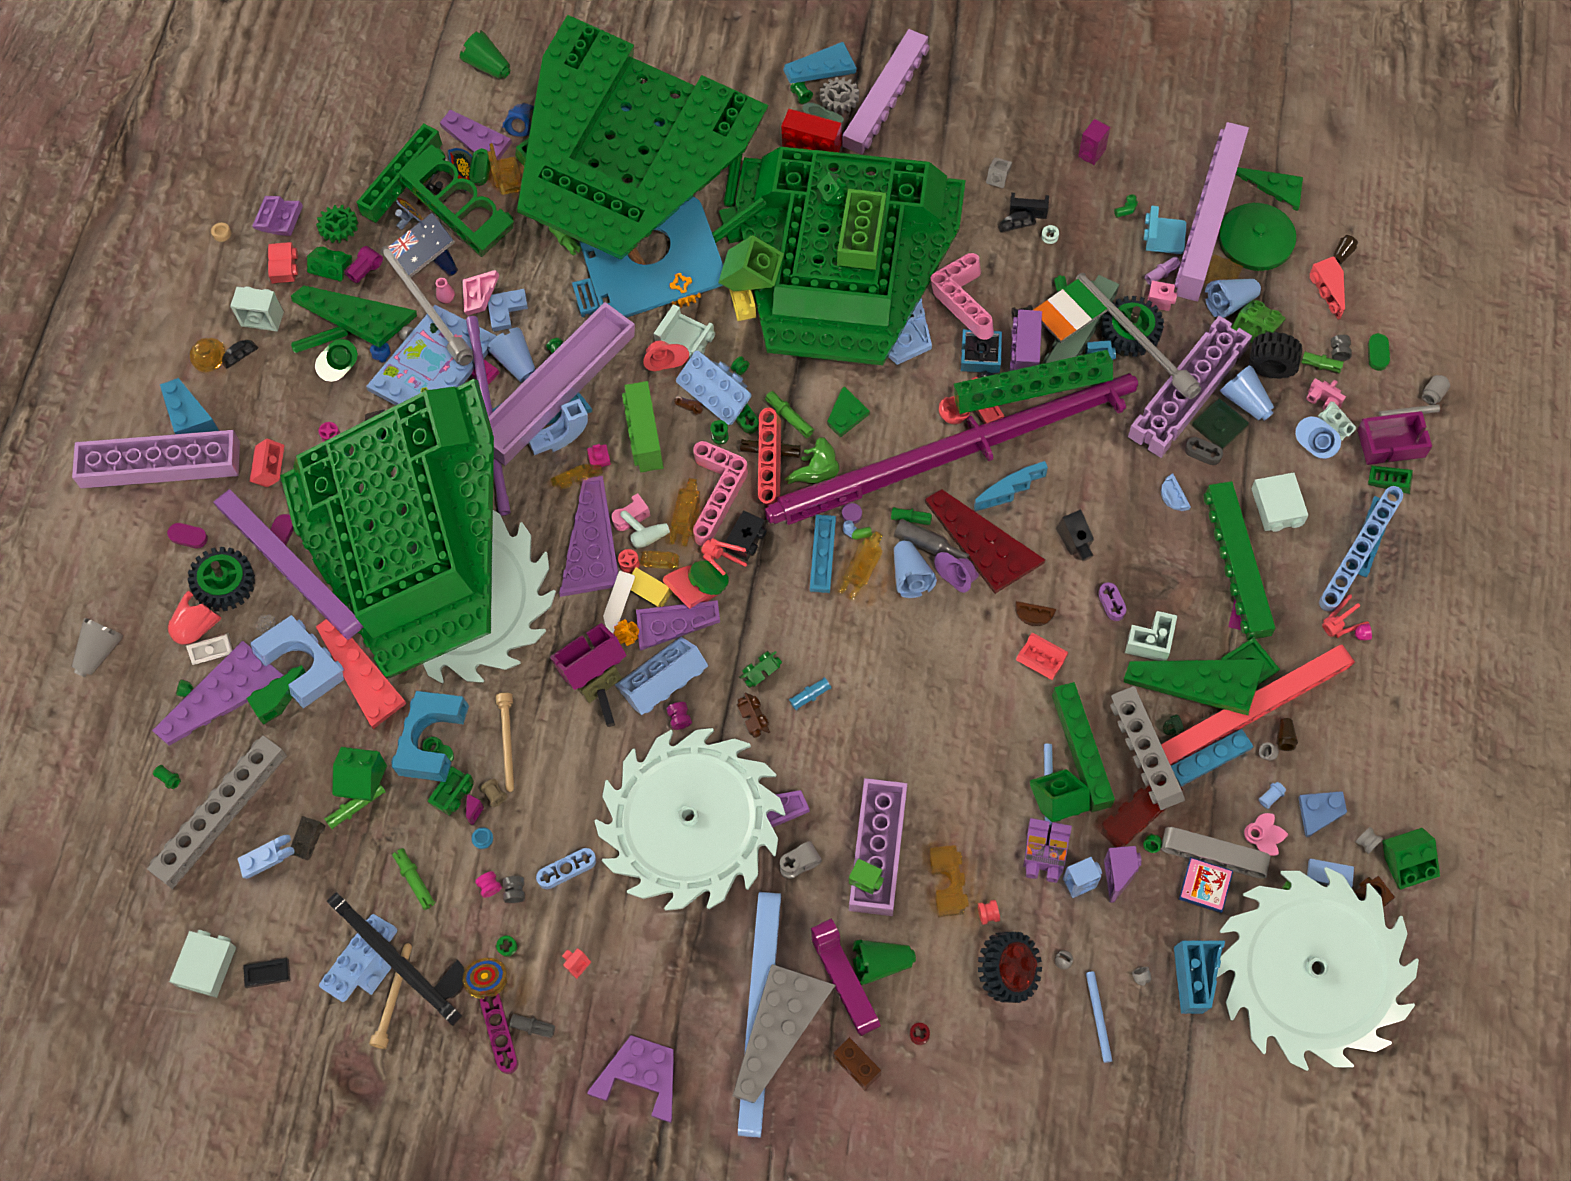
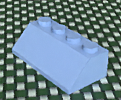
M680 637L616 683L615 686L633 709L643 715L650 712L660 701L668 699L675 690L684 687L690 679L702 674L704 669L708 667V664L697 646Z

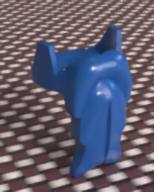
M527 103L514 106L513 109L508 111L502 128H505L509 134L514 136L529 135L532 123L530 113L531 110H534V106ZM514 119H521L525 123V130L522 132L515 131L512 127V121Z

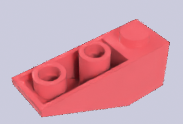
M1333 256L1313 264L1309 275L1312 283L1316 284L1321 297L1328 303L1331 313L1335 314L1339 320L1345 310L1344 271Z

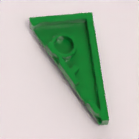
M1237 167L1236 175L1246 182L1248 180L1257 184L1259 190L1274 196L1280 202L1284 200L1293 206V210H1299L1303 177Z

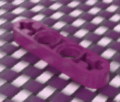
M492 988L482 991L480 994V1004L496 1064L502 1073L512 1074L518 1068V1058L501 996ZM489 994L496 997L493 999V1004L495 1008L499 1007L500 1009L491 1010L490 1004L487 1001L485 1002ZM495 1014L502 1017V1022L498 1026L490 1024V1019ZM499 1036H506L508 1038V1043L505 1047L500 1048L496 1046V1039ZM507 1052L508 1058L513 1060L509 1069L502 1066L505 1063V1058L503 1054L498 1055V1053Z

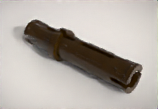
M741 439L740 452L759 453V441ZM781 442V458L782 456L800 458L801 445H789Z

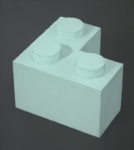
M1156 611L1151 629L1132 625L1125 653L1157 661H1167L1177 615Z

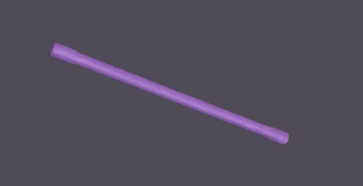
M469 316L466 318L473 351L476 376L489 417L493 411L480 341L479 323L476 316ZM494 458L493 477L497 494L498 512L501 516H505L511 513L509 499L506 493L502 464Z

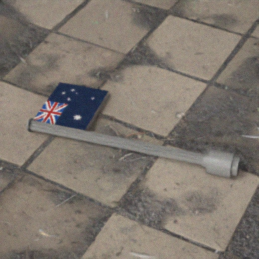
M431 213L393 244L382 247L380 252L382 255H385L449 342L447 344L448 352L458 364L465 366L473 360V351L462 337H454L411 279L413 275L455 243L439 220Z

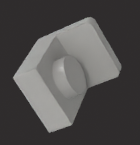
M995 157L989 167L986 183L1004 188L1013 162Z

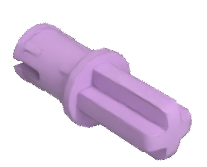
M1173 257L1164 264H1158L1157 268L1145 275L1146 282L1151 285L1152 281L1168 277V273L1181 265L1179 259Z

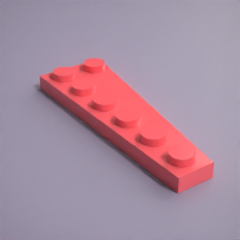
M327 619L316 626L334 661H338L344 668L343 677L373 729L406 705L405 700L353 638L347 640Z

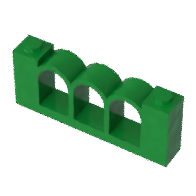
M431 144L400 172L399 181L480 257H483L513 229V217L501 208L497 211L496 205L489 198L477 197L478 192L474 183L468 179H458L457 168L449 161H445V154L440 148H435ZM436 171L447 172L452 176V182L434 196L423 184ZM456 190L468 191L472 195V199L456 214L452 213L442 203ZM478 207L486 208L491 213V217L475 232L461 221L473 209Z

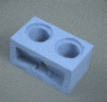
M1092 857L1067 867L1063 880L1072 898L1095 889L1100 881L1102 870L1098 862H1094Z

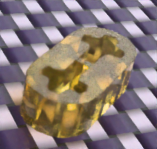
M644 551L641 553L640 564L648 568L675 569L679 566L680 556L672 552Z

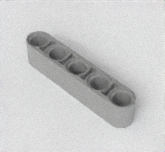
M1174 827L1165 828L1161 850L1165 853L1186 859L1192 857L1233 870V872L1261 879L1267 877L1271 858L1268 853Z

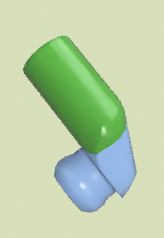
M850 520L843 523V532L854 540L872 536L870 527L858 529L854 526L853 521Z

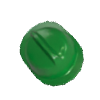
M338 339L330 343L315 362L316 373L319 377L330 382L342 378L357 361L358 353L354 344L345 339Z

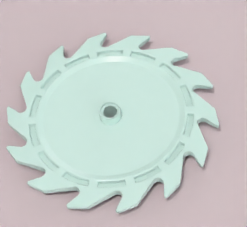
M493 510L491 634L423 663L428 676L444 683L441 670L444 666H448L467 682L484 683L483 678L476 671L479 665L503 670L521 664V661L509 657L508 652L511 649L535 644L545 634L546 629L533 630L530 628V624L551 608L556 591L552 590L543 596L538 594L550 569L548 553L544 552L536 563L531 562V534L522 522H520L517 536L511 537L501 515ZM416 543L411 548L412 553H415L417 550Z
M713 728L695 730L676 746H670L673 731L670 730L656 738L643 762H637L636 750L633 748L623 761L622 788L615 790L608 780L605 781L602 797L611 813L613 821L610 824H605L597 819L594 820L598 836L619 851L617 858L602 859V862L614 874L641 879L639 885L627 890V893L646 899L666 893H673V898L664 907L665 911L683 909L706 891L710 892L707 909H711L725 900L737 875L744 876L745 887L749 890L758 877V849L761 846H766L772 855L776 856L778 837L767 818V814L770 811H774L782 816L786 814L781 799L761 785L759 780L763 777H776L777 775L763 762L737 757L739 752L751 747L749 743L731 739L711 745L705 744L707 738L714 732ZM688 815H694V818L692 820L685 821V818Z
M1327 867L1324 868L1329 880L1327 887L1320 885L1301 871H1280V874L1291 883L1289 890L1258 886L1243 893V896L1258 901V908L1230 917L1220 930V933L1234 931L1239 936L1238 940L1221 955V964L1217 973V977L1228 970H1232L1235 974L1226 999L1230 1020H1234L1239 1009L1245 1007L1248 1011L1251 1040L1259 1050L1265 1054L1267 1038L1273 1036L1289 1062L1306 1071L1309 1070L1304 1058V1052L1307 1050L1313 1052L1333 1067H1353L1354 1065L1343 1055L1344 1048L1349 1047L1376 1052L1392 1044L1391 1041L1377 1037L1376 1029L1405 1020L1415 1006L1414 1003L1398 1005L1396 1003V997L1416 978L1419 959L1416 958L1406 966H1402L1399 963L1408 934L1403 916H1399L1393 928L1388 929L1385 926L1382 897L1370 883L1366 884V898L1361 901L1357 898L1345 877ZM1314 962H1318L1321 965V972L1319 974H1315L1312 971V964Z

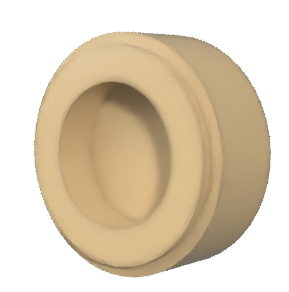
M223 222L215 224L211 229L213 238L218 242L228 240L232 234L228 224Z

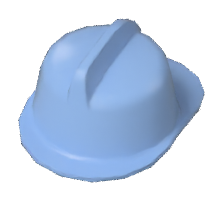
M1310 416L1298 423L1295 433L1296 438L1314 456L1327 459L1333 457L1341 447L1340 435L1325 421L1318 417Z

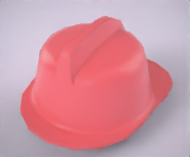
M661 340L655 341L646 349L643 364L649 371L675 368L687 362L689 351L680 344H668Z

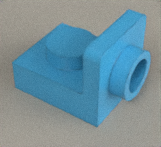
M1111 340L1087 342L1085 354L1107 350L1112 360L1116 359V350L1112 348Z

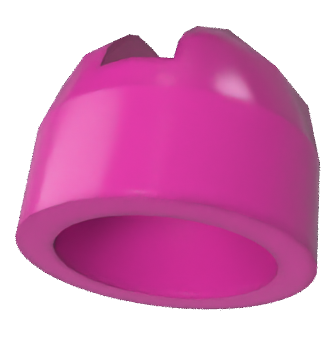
M1369 623L1361 624L1356 628L1355 635L1359 640L1366 641L1372 639V630Z

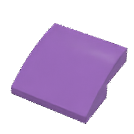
M265 196L252 227L266 233L291 236L303 205L300 201H284L280 196Z

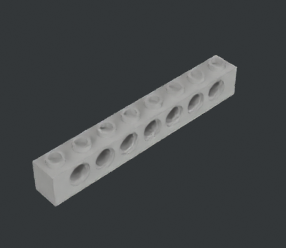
M265 736L257 739L252 744L250 751L238 760L237 766L224 776L223 782L210 792L204 804L196 808L191 819L182 824L177 835L165 844L164 850L151 860L147 870L173 889L287 757L284 751ZM263 757V761L261 763L255 764L257 759ZM245 774H249L246 780L241 781ZM235 790L231 797H227L230 791ZM217 807H220L219 812L213 814V810ZM206 823L205 828L198 831L199 826ZM191 840V844L184 848V844ZM177 857L175 863L169 865L170 860Z

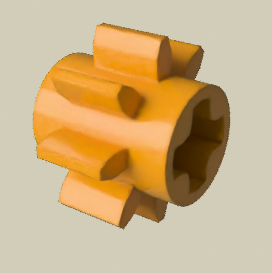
M624 619L614 626V635L620 644L625 643L626 646H629L639 639V628L633 621L628 623Z

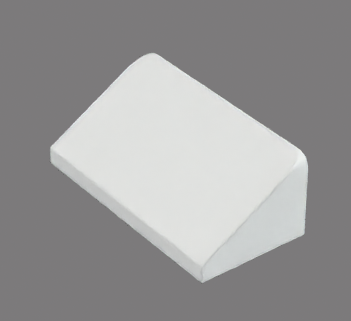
M229 633L186 645L192 665L227 656L233 651Z

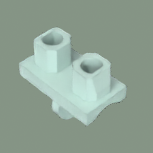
M1331 401L1328 407L1318 415L1320 419L1337 431L1341 441L1346 436H1350L1356 429L1355 425L1335 402Z

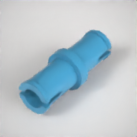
M824 677L814 685L806 686L804 691L790 698L789 701L793 708L798 710V708L806 703L814 702L816 697L832 688Z

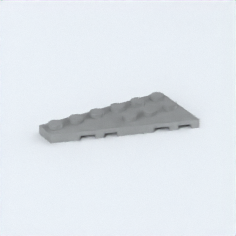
M773 964L770 966L732 1097L751 1103L756 1102L835 987L834 984Z

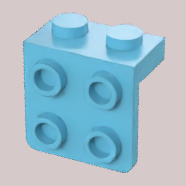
M1151 206L1150 213H1146L1145 224L1148 225L1147 229L1144 230L1143 240L1146 241V251L1183 254L1185 249L1186 221L1158 218L1159 206Z

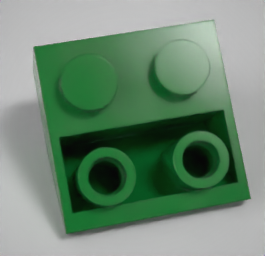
M1419 828L1382 841L1385 861L1400 890L1440 877L1436 840L1425 829Z

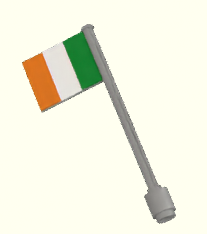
M1085 273L1078 274L1074 282L1033 309L1034 311H1042L1041 323L1061 343L1108 311L1172 376V385L1184 397L1193 399L1201 391L1200 383L1187 370H1178L1085 276Z

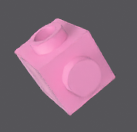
M1152 281L1148 300L1152 302L1151 307L1156 305L1160 310L1169 311L1171 304H1175L1177 293L1174 292L1175 285Z

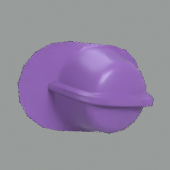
M947 552L938 553L935 557L934 564L939 575L959 592L965 593L969 591L971 583L979 576L972 562L965 558L957 559Z

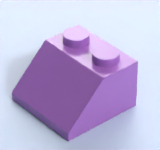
M1136 846L1109 848L1105 856L1104 865L1110 903L1117 900L1133 880L1139 866H1141V855L1136 852Z

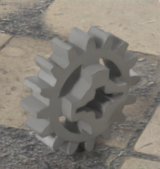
M835 77V81L828 79V84L823 83V88H820V102H822V106H827V109L830 111L833 109L835 113L840 111L841 114H844V110L850 112L851 107L856 108V103L859 102L857 84H852L851 79L845 81V77L841 80Z

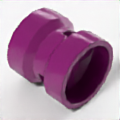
M677 702L666 708L668 716L672 719L670 723L673 730H681L692 724L691 717L687 715L688 708L685 702Z

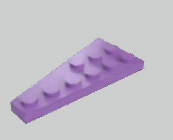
M603 476L583 479L574 529L572 530L567 553L566 567L563 573V582L559 592L560 597L613 588L618 576Z

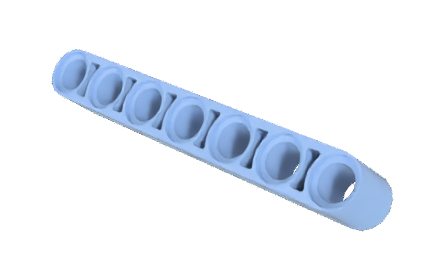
M1391 486L1387 488L1320 597L1319 605L1324 611L1335 610L1342 601L1401 503L1403 492L1399 487ZM1387 495H1394L1397 501H1390ZM1377 512H1384L1386 514V518H1380L1377 515ZM1367 528L1374 529L1376 531V535H1369L1367 532ZM1357 545H1362V546H1364L1365 549H1366V552H1365V553L1359 552V551L1357 550L1356 546H1357ZM1352 562L1356 569H1348L1346 563ZM1336 580H1343L1345 587H1339L1336 584ZM1330 596L1334 598L1335 604H1328L1325 597Z

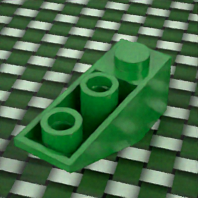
M302 665L292 668L286 675L272 680L269 685L255 690L251 693V696L246 698L263 725L281 715L293 697L290 694L289 684L306 673Z

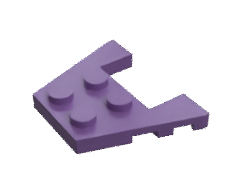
M631 1035L588 1090L587 1094L608 1101L615 1079L657 1092L659 1095L651 1116L672 1123L674 1050Z

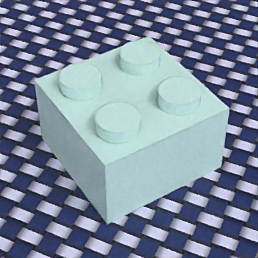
M236 287L230 307L241 327L278 331L284 311L274 291L269 289H253L251 287Z

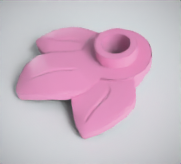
M1265 813L1259 815L1255 823H1250L1246 826L1244 837L1249 843L1255 844L1259 851L1268 853L1270 856H1276L1279 854L1277 844L1285 840L1288 833L1282 828L1273 825L1275 820L1274 814ZM1251 832H1257L1258 837H1253L1251 835Z

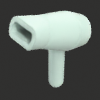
M624 510L620 514L636 530V532L630 535L631 543L636 549L649 546L670 533L667 523L645 528L627 511Z

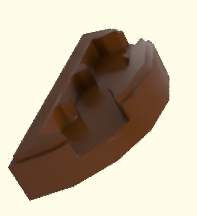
M1019 601L1015 602V611L1018 618L1030 626L1048 624L1056 612L1055 608Z

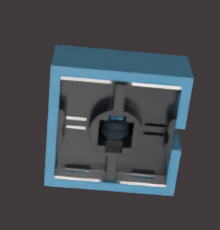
M963 329L961 371L983 372L986 370L990 373H1000L1002 331H994L991 338L983 340L978 338L971 330Z

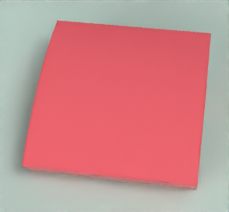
M692 565L679 568L663 578V582L689 609L700 602H708L717 596L699 591V587L696 585L694 587L691 584L688 573Z

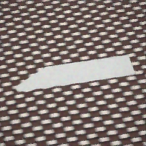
M623 571L618 573L603 615L606 628L613 634L614 626L618 625L635 579V575Z

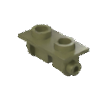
M612 665L596 679H591L585 686L578 688V690L585 696L587 702L591 703L598 698L597 690L605 689L607 691L619 682L622 677L616 666Z

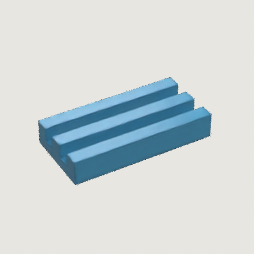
M591 278L572 282L581 316L585 317V314L592 315L599 308ZM584 284H588L594 307L590 306V302ZM577 286H581L587 309L583 308Z

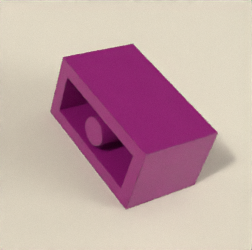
M1094 119L1082 134L1078 157L1082 158L1085 162L1095 165L1106 150L1110 127Z

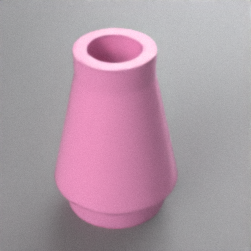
M439 278L436 280V298L442 303H450L455 296V292L445 278Z

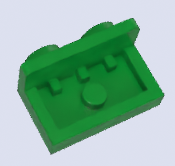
M316 247L307 255V272L342 281L344 279V269L352 263V255L345 254L342 251L329 250L326 247Z
M451 767L446 782H440L427 802L450 816L452 812H456L460 807L463 796L469 794L474 785L472 776Z

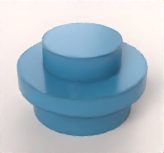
M478 828L472 834V843L478 849H486L493 842V834L487 828Z

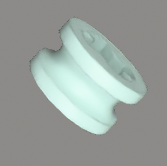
M1053 225L1044 227L1042 230V240L1047 244L1057 242L1059 236L1058 228ZM1047 233H1054V236L1050 237L1049 235V237H1047Z

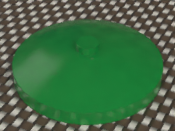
M1247 203L1232 209L1224 217L1219 229L1218 238L1223 253L1234 264L1248 270L1266 271L1279 267L1289 259L1296 244V230L1290 218L1278 208L1263 203Z

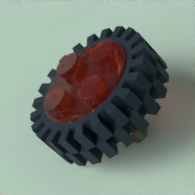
M1022 932L995 933L996 935L989 937L990 940L984 942L987 948H981L980 953L984 955V957H978V962L983 963L982 967H978V972H983V976L979 977L980 982H986L982 987L985 991H988L987 995L989 997H994L993 1000L1021 1003V1001H1026L1028 997L1034 995L1032 990H1037L1038 988L1035 982L1041 981V976H1038L1037 972H1042V967H1037V963L1042 962L1041 957L1035 956L1039 953L1038 948H1033L1035 942L1029 940L1030 937L1023 935L1024 933Z

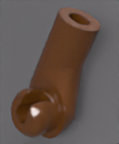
M681 396L675 398V405L692 411L696 415L702 413V403L698 400L686 399Z

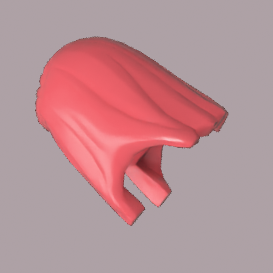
M190 591L184 594L168 623L169 635L173 641L182 645L196 642L221 620L217 613H214L204 604L189 606L188 601L193 597Z

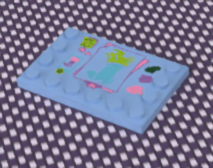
M434 305V310L454 337H462L472 350L466 320ZM427 314L366 387L369 392L394 405H398L426 390L458 387L464 384L475 369L474 358L468 365L458 364L447 350L449 342ZM479 327L483 358H485L489 353V343L497 336Z

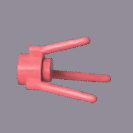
M714 538L708 539L702 547L703 558L709 561L722 575H725L726 572L713 560L720 558L721 555L744 567L747 566V563L724 552L721 547L742 552L746 551L745 548L720 542Z
M1351 594L1339 604L1329 617L1323 620L1322 627L1330 637L1336 636L1339 638L1343 634L1356 630L1359 625L1369 623L1366 621L1343 629L1345 626L1343 620L1360 607V604L1357 603L1340 617L1336 616L1352 598Z

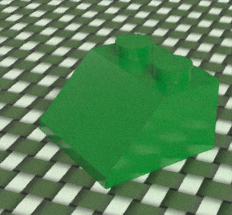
M341 747L333 763V796L372 801L387 768V764L380 752Z
M1067 769L1030 780V786L1039 809L1051 822H1058L1062 819L1090 811V788Z

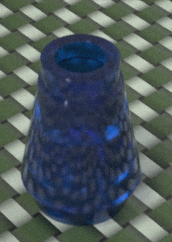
M445 250L433 260L449 276L456 274L458 271L449 250Z

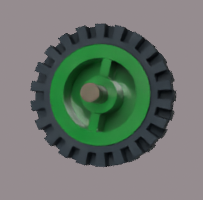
M1124 296L1123 301L1118 298L1115 303L1112 302L1155 347L1158 345L1164 328V318H1161V311L1157 312L1158 307L1156 305L1151 307L1152 302L1150 300L1145 304V298L1143 297L1140 298V301H1136L1137 296H1132L1131 300H1129L1128 296ZM1108 311L1105 312L1101 325L1102 337H1105L1104 341L1111 340L1112 348L1116 347V353L1118 354L1123 350L1125 351L1124 356H1128L1129 352H1132V357H1137L1138 352H1140L1141 356L1145 355L1146 349Z
M220 547V551H217L216 548H211L212 553L210 554L204 551V557L201 558L198 555L195 558L197 563L192 562L190 565L192 570L188 571L190 577L188 578V583L194 598L198 600L199 604H204L209 609L213 607L214 611H219V608H222L223 611H228V606L235 609L237 608L236 603L239 602L240 605L245 603L243 598L249 599V591L253 592V584H255V574L245 555L242 556V553L238 550L234 552V549L230 547L228 551H226L225 547Z

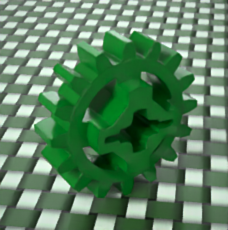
M334 205L333 209L327 207V212L321 211L322 217H317L318 223L316 226L320 236H323L325 241L330 239L331 243H334L335 240L341 243L342 239L348 241V236H354L353 231L358 230L357 225L359 222L355 212H352L350 207L345 209L344 205H341L340 208Z

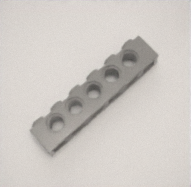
M1135 686L1111 695L1113 703L1110 704L1114 716L1119 715L1121 719L1118 721L1121 732H1126L1129 737L1125 740L1129 750L1134 749L1136 753L1133 759L1137 768L1142 767L1144 771L1141 777L1145 786L1150 785L1152 789L1148 793L1153 804L1158 803L1160 810L1185 801L1180 785ZM1128 712H1134L1131 715H1126ZM1136 729H1142L1139 732H1134ZM1145 746H1150L1146 750H1141ZM1151 764H1158L1156 767H1149ZM1162 781L1166 782V783H1165L1164 785H1162V786H1158V785H1157L1159 782H1162Z

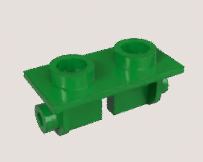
M766 651L758 657V663L754 666L751 663L742 670L743 674L739 678L747 679L745 684L748 688L755 687L765 679L761 671L764 670L769 676L780 668L782 661L778 657H773L777 653L776 651L771 653Z

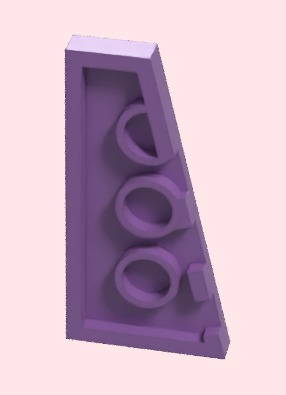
M449 110L440 122L441 127L456 140L462 142L463 146L468 150L470 149L473 153L481 148L486 149L492 156L491 170L512 144L510 138L452 110Z
M718 600L700 602L690 609L685 604L636 610L640 651L720 623Z

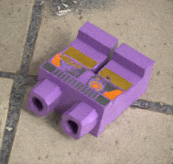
M1030 818L1023 867H1026V877L1037 879L1039 870L1047 871L1046 880L1057 883L1065 867L1072 826L1052 822L1048 845H1046L1050 822Z

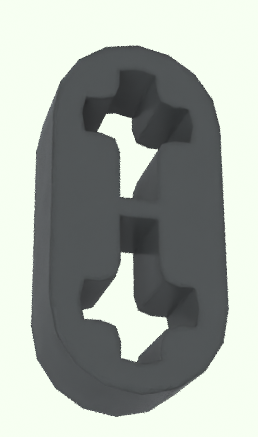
M1197 437L1190 438L1185 446V452L1188 456L1209 465L1219 464L1223 456L1221 447ZM1194 445H1197L1196 450L1192 449ZM1212 452L1216 453L1214 458L1210 457Z

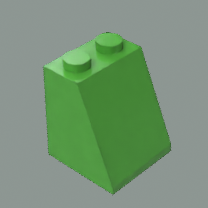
M752 235L728 250L718 283L732 291L772 288L775 285L784 253Z

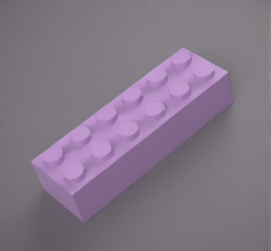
M864 778L854 866L858 858L882 869L881 877L884 878V881L879 890L875 889L873 895L851 885L849 911L893 916L907 783Z

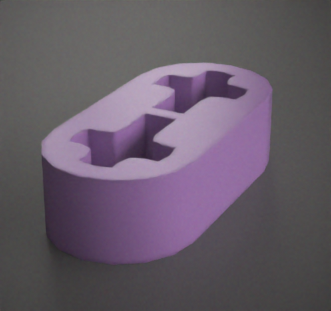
M1113 583L1102 584L1098 595L1109 619L1120 621L1126 613V605L1120 592ZM1106 589L1112 592L1111 599L1108 594H1104ZM1113 604L1115 605L1117 610L1121 609L1119 614H1117L1116 612H1112L1114 608Z

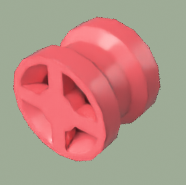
M625 549L619 554L618 561L623 572L632 574L635 568L639 569L638 554L634 550Z
M991 900L987 904L982 902L977 904L982 925L987 924L989 921L1000 922L996 900Z

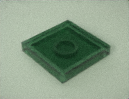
M1219 398L1193 422L1192 426L1223 450L1248 427L1249 422Z

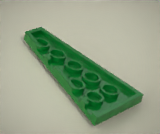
M305 285L291 295L292 302L379 348L397 334L402 327L417 317V310Z
M1265 659L1130 661L1124 677V683L1249 715Z

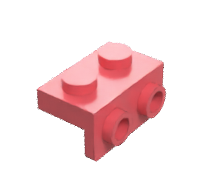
M1031 633L1016 660L1053 680L1063 666L1068 652L1035 633Z

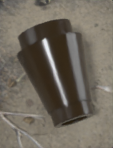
M1345 235L1340 239L1334 253V257L1339 264H1342L1357 249L1358 241L1354 237Z
M1290 718L1281 719L1276 744L1282 751H1292L1298 744L1293 720Z

